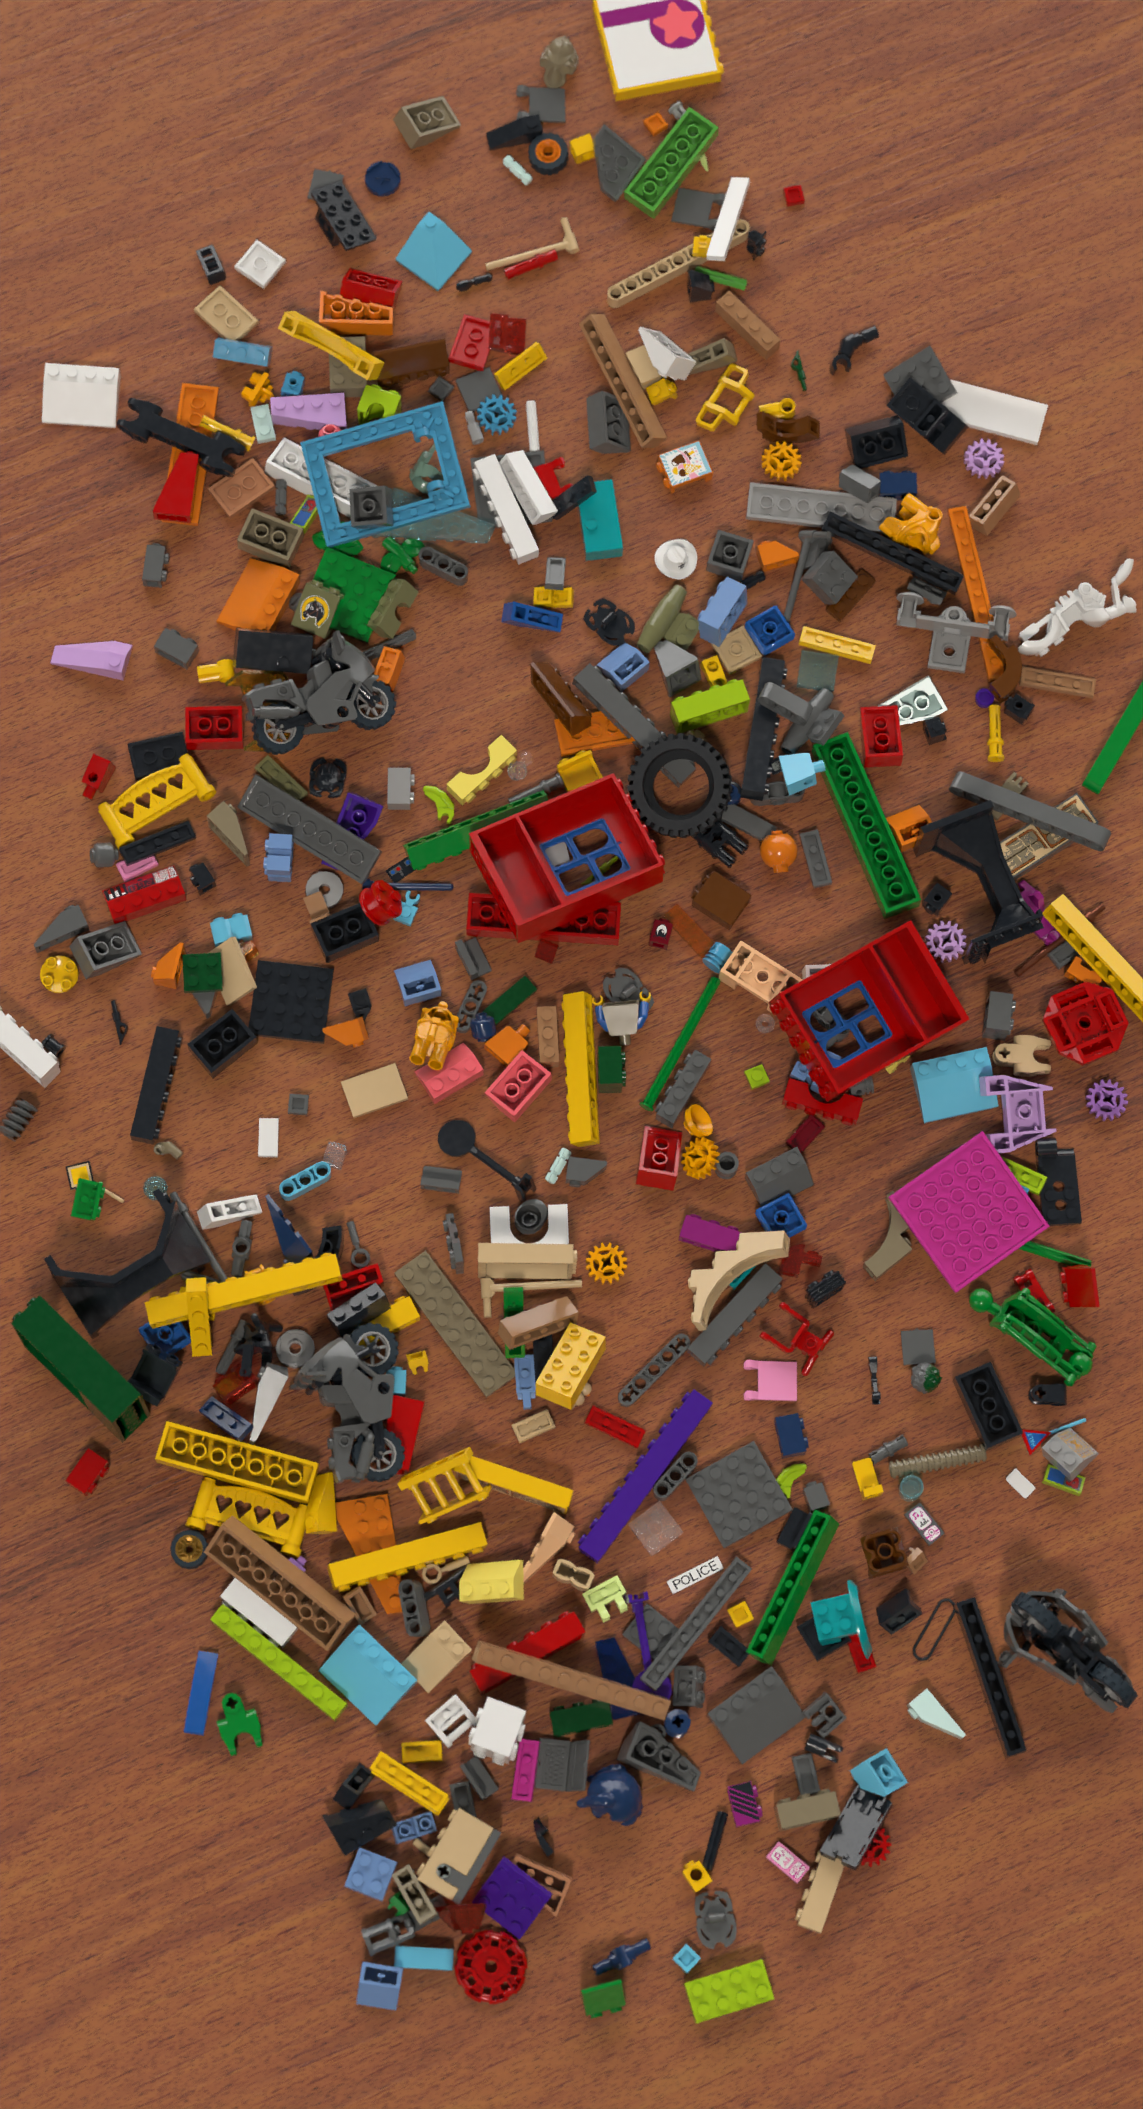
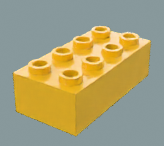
M570 1322L535 1383L536 1395L571 1410L606 1350V1337Z

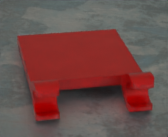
M563 457L533 467L551 499H555L573 486L570 483L560 488L554 470L565 467Z

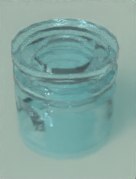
M906 1476L898 1487L900 1497L908 1502L917 1500L923 1492V1482L918 1476Z

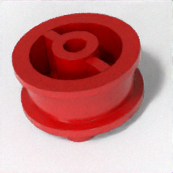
M384 880L375 881L371 888H365L359 894L360 905L364 913L373 923L379 926H385L390 922L391 918H397L402 913L400 893Z

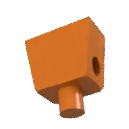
M521 1024L516 1031L507 1026L484 1044V1049L507 1068L521 1050L526 1052L529 1043L524 1038L530 1033V1030L524 1024Z

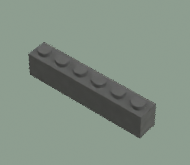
M765 1263L707 1326V1329L687 1348V1352L703 1367L707 1363L711 1365L718 1356L716 1354L720 1349L724 1351L731 1343L729 1339L733 1335L737 1337L744 1329L742 1325L746 1321L750 1323L757 1315L755 1311L759 1307L763 1308L769 1302L768 1297L772 1293L776 1294L782 1288L783 1278Z

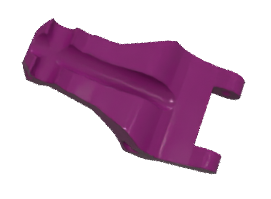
M1025 880L1020 881L1018 886L1023 890L1021 895L1024 901L1034 913L1038 909H1041L1043 912L1045 910L1044 896ZM1043 916L1041 922L1044 928L1033 933L1045 945H1049L1060 937V933Z

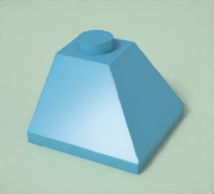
M887 1748L850 1770L854 1780L861 1789L883 1797L908 1783Z

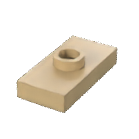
M548 1409L511 1425L519 1444L555 1428Z

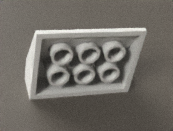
M45 363L42 423L116 428L121 381L119 368Z

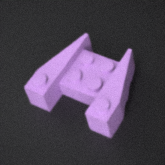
M1006 1075L979 1077L981 1096L1001 1095L1004 1133L985 1134L998 1153L1012 1152L1019 1147L1056 1132V1128L1046 1129L1043 1091L1053 1090V1087Z

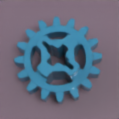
M492 395L491 400L486 397L485 403L480 402L481 408L477 409V413L480 415L477 416V420H481L479 426H485V432L491 430V435H493L497 431L498 435H501L502 430L507 433L508 427L513 428L514 424L512 422H516L517 418L513 415H516L517 410H512L514 403L508 404L509 398L502 400V395H500L499 399H496L495 395ZM495 412L499 413L498 417H494Z

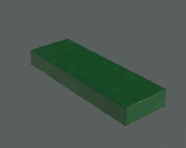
M523 976L484 1009L482 1013L485 1012L487 1015L492 1016L495 1020V1026H497L537 992V988L526 976Z

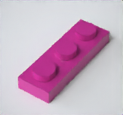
M522 1739L519 1742L512 1800L533 1801L540 1741Z

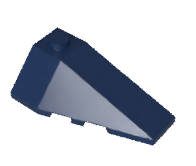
M267 1194L265 1198L283 1253V1263L293 1262L297 1264L301 1263L305 1258L314 1259L313 1251L298 1231L294 1232L295 1229L291 1222L283 1217L284 1214L270 1195Z

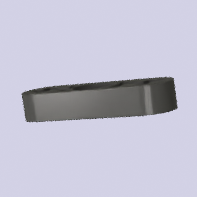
M474 981L469 987L457 1014L460 1022L463 1021L465 1015L468 1016L466 1019L468 1026L461 1028L460 1023H458L457 1031L459 1033H467L471 1029L470 1021L478 1014L487 994V986L483 981ZM481 986L483 992L478 993L477 999L473 998L475 995V989L473 988ZM468 1002H473L476 1005V1009L472 1012L467 1011L465 1005Z

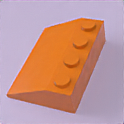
M250 558L216 622L236 631V628L275 631L289 605L291 597L295 594L300 584L299 574L281 566Z

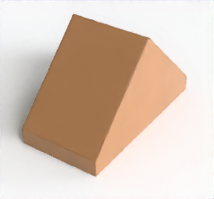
M360 1586L343 1596V1600L348 1608L356 1613L355 1618L359 1625L377 1615Z

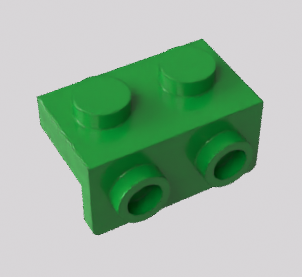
M78 1178L70 1217L94 1221L96 1217L99 1218L101 1206H98L100 1198L103 1199L105 1187H102L103 1182Z

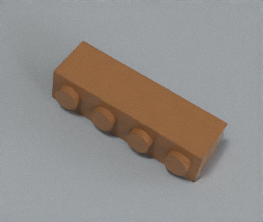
M728 291L716 302L715 312L765 360L779 349L781 339L731 291Z
M565 1296L500 1320L498 1335L509 1349H513L567 1329L570 1322L577 1324L579 1311L569 1298Z

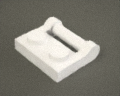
M455 1694L429 1716L425 1722L445 1746L450 1748L453 1745V1741L472 1725H476V1718ZM464 1714L468 1719L446 1736L443 1732Z

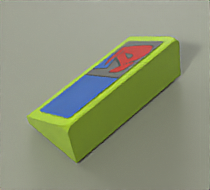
M307 495L290 522L303 528L304 534L318 514L314 496Z
M1048 1464L1042 1483L1080 1496L1085 1477L1077 1475L1070 1481L1055 1466Z

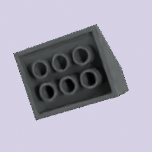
M772 1666L706 1715L741 1764L751 1759L805 1718L801 1713V1708Z

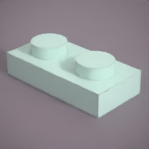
M269 405L250 407L258 444L275 441L276 437Z

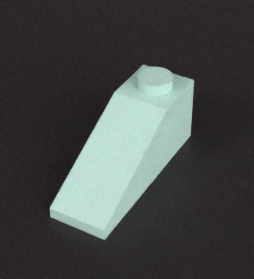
M928 1689L924 1690L907 1705L909 1708L907 1711L913 1719L918 1718L920 1722L958 1739L966 1736Z

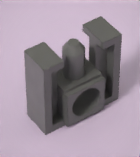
M825 1692L801 1712L806 1719H810L817 1711L820 1713L812 1720L811 1725L816 1727L824 1720L827 1722L820 1729L816 1730L822 1738L827 1736L847 1718ZM828 1706H832L833 1712L830 1716H826L825 1709Z

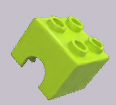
M375 384L371 386L366 385L357 408L358 424L369 423L374 418L383 419L400 414L402 412L401 395L394 390H382L380 386Z

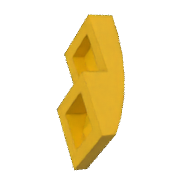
M534 587V606L573 608L574 590L572 587L563 588V590Z

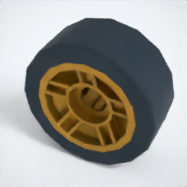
M182 1531L172 1540L170 1547L171 1556L181 1568L195 1569L201 1566L207 1559L208 1555L204 1551L208 1543L203 1535L197 1531ZM189 1545L193 1548L191 1553L186 1552Z

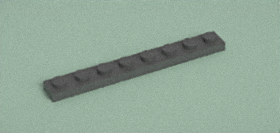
M738 1557L733 1560L640 1677L643 1683L656 1692L751 1572V1567Z

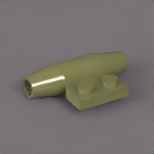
M674 585L658 603L646 622L637 642V647L641 651L649 653L662 638L685 651L699 631V621L690 614L679 613L687 595V591L683 587Z

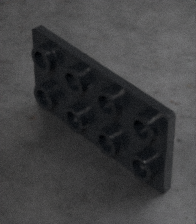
M342 181L311 191V196L319 208L315 220L332 247L341 243L344 250L348 251L376 240L375 234Z

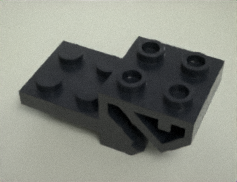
M911 377L886 405L943 455L950 450L968 428L963 421Z

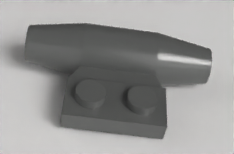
M822 688L809 701L813 706V711L806 725L800 726L792 723L780 747L783 752L788 755L795 754L808 740L825 745L845 717L841 711L829 709L834 699L832 692Z

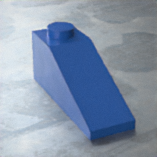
M510 602L504 604L501 622L519 627L561 632L563 614L517 602Z

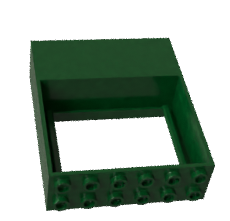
M40 1295L37 1298L33 1297L26 1304L27 1308L23 1312L19 1311L16 1313L11 1322L23 1346L123 1443L150 1416L142 1395Z

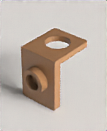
M321 891L303 898L312 918L309 923L323 919L331 914Z

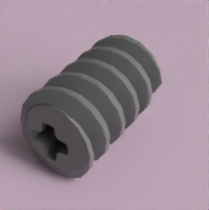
M23 1099L21 1101L15 1100L17 1107L12 1106L10 1108L12 1113L6 1114L8 1120L3 1119L2 1124L4 1126H0V1133L16 1142L14 1136L21 1137L18 1130L25 1131L22 1124H30L26 1118H34L31 1111L38 1112L37 1108Z

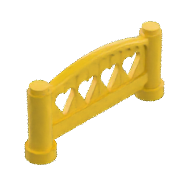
M189 754L182 755L179 758L180 764L167 767L144 777L122 793L113 804L110 805L108 802H104L98 806V812L115 838V845L118 850L120 847L135 842L132 836L133 833L193 797L197 796L201 802H205L216 794L215 788L212 784L208 783L192 756ZM177 774H182V789L168 783L169 779L175 778ZM161 784H166V799L153 794L152 790L159 788ZM146 793L150 794V808L148 809L137 804L136 799L143 797ZM129 803H133V818L121 814L120 809L126 807Z
M208 1477L204 1478L191 1517L187 1519V1527L198 1531H205L206 1524L221 1527L233 1515L261 1539L283 1545L281 1549L283 1555L292 1558L300 1557L302 1551L300 1546L306 1530V1505L299 1504V1507L294 1508L285 1501L268 1493L239 1486H217L215 1484L216 1480ZM220 1495L225 1499L231 1498L233 1500L232 1504L221 1513L216 1502V1498ZM242 1501L244 1504H251V1509L239 1519L235 1503ZM257 1506L270 1510V1515L259 1524L254 1513V1508ZM275 1512H280L282 1515L288 1514L289 1520L279 1529H276L273 1514Z

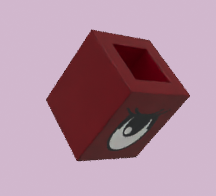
M655 919L649 946L667 950L673 923H670L667 919Z

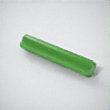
M700 266L695 268V271L709 275L710 281L741 290L746 288V279Z

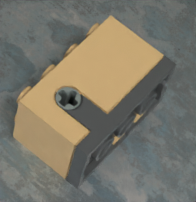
M459 1808L458 1811L455 1809L452 1811L448 1818V1821L451 1823L448 1828L443 1827L437 1837L440 1839L438 1845H433L427 1854L430 1859L427 1864L423 1862L416 1873L420 1875L417 1880L459 1905L502 1833L462 1808ZM446 1865L449 1874L442 1876L439 1868H443Z

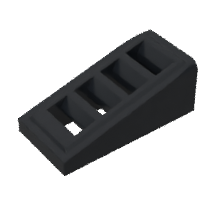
M213 244L197 250L196 254L209 285L226 280L224 269Z

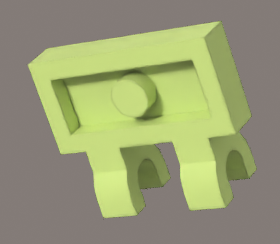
M618 1576L582 1594L590 1611L594 1612L597 1610L603 1623L610 1620V1615L605 1605L612 1601H615L620 1613L628 1610V1606L622 1597L627 1592Z

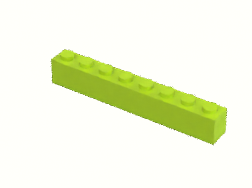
M224 1604L220 1606L210 1619L214 1625L332 1720L336 1721L347 1708L346 1702Z

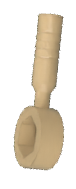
M465 1556L446 1564L442 1568L434 1564H428L422 1571L423 1580L428 1584H436L440 1581L443 1572L469 1564V1559ZM434 1568L438 1572L437 1579L429 1580L425 1576L428 1569Z

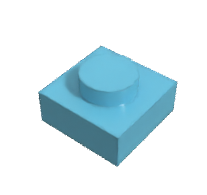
M687 1944L673 1957V1960L686 1973L701 1959Z

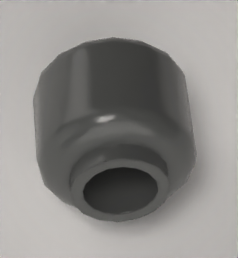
M96 843L93 848H90V862L94 863L97 868L112 867L115 860H118V849H114L112 843Z

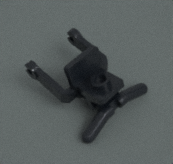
M251 1314V1320L255 1327L249 1324L244 1325V1338L246 1342L234 1348V1353L242 1356L240 1376H251L254 1354L262 1353L261 1366L265 1367L267 1363L272 1364L271 1341H269V1331L282 1332V1325L263 1322L258 1314Z

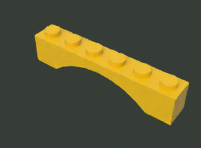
M296 311L285 312L278 329L331 354L347 365L354 373L366 380L378 379L385 362Z

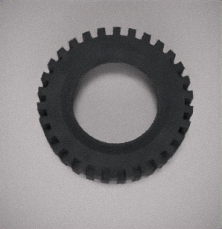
M678 733V735L668 734V737L664 738L661 736L658 738V741L648 743L650 746L644 747L641 750V755L635 757L634 760L636 762L630 767L631 775H628V781L630 782L627 785V791L630 792L632 807L637 809L640 820L654 831L671 838L695 837L698 833L703 834L707 832L706 829L709 827L713 828L715 822L722 819L721 815L727 811V804L731 801L730 792L733 789L731 786L732 776L729 773L730 770L725 763V759L711 744L690 734L688 736L683 733ZM678 759L691 760L700 765L709 780V792L705 802L699 809L686 815H675L665 811L658 804L654 795V780L657 773L665 764Z

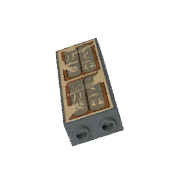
M1078 793L1054 807L1097 825L1099 824ZM1027 824L1000 842L1004 858L1014 880L1019 879L1074 843L1071 840Z

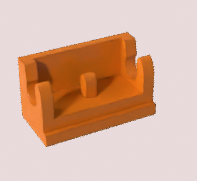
M384 646L374 675H379L376 681H383L384 685H388L391 688V692H394L405 661L401 650Z

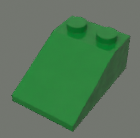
M621 1979L580 1991L586 2016L590 2015L591 2019L603 2016L602 2012L610 2010L611 2014L623 2011L622 2006L626 2005Z

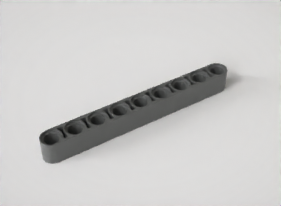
M958 771L949 787V791L954 795L977 804L991 800L994 806L993 810L1096 851H1104L1111 836L1110 830L965 772Z

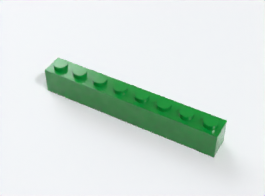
M542 790L406 843L403 847L409 864L413 870H422L433 862L440 863L446 857L458 856L462 854V851L469 849V833L548 801V796Z
M814 1510L746 1651L755 1660L772 1666L838 1529L839 1523L832 1516Z

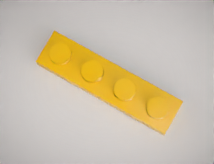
M806 626L803 627L799 641L800 646L871 664L876 646Z

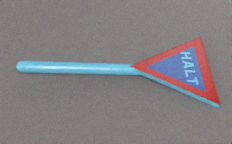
M1086 1418L1048 1432L1022 1429V1438L1029 1456L1049 1435L1086 1422Z

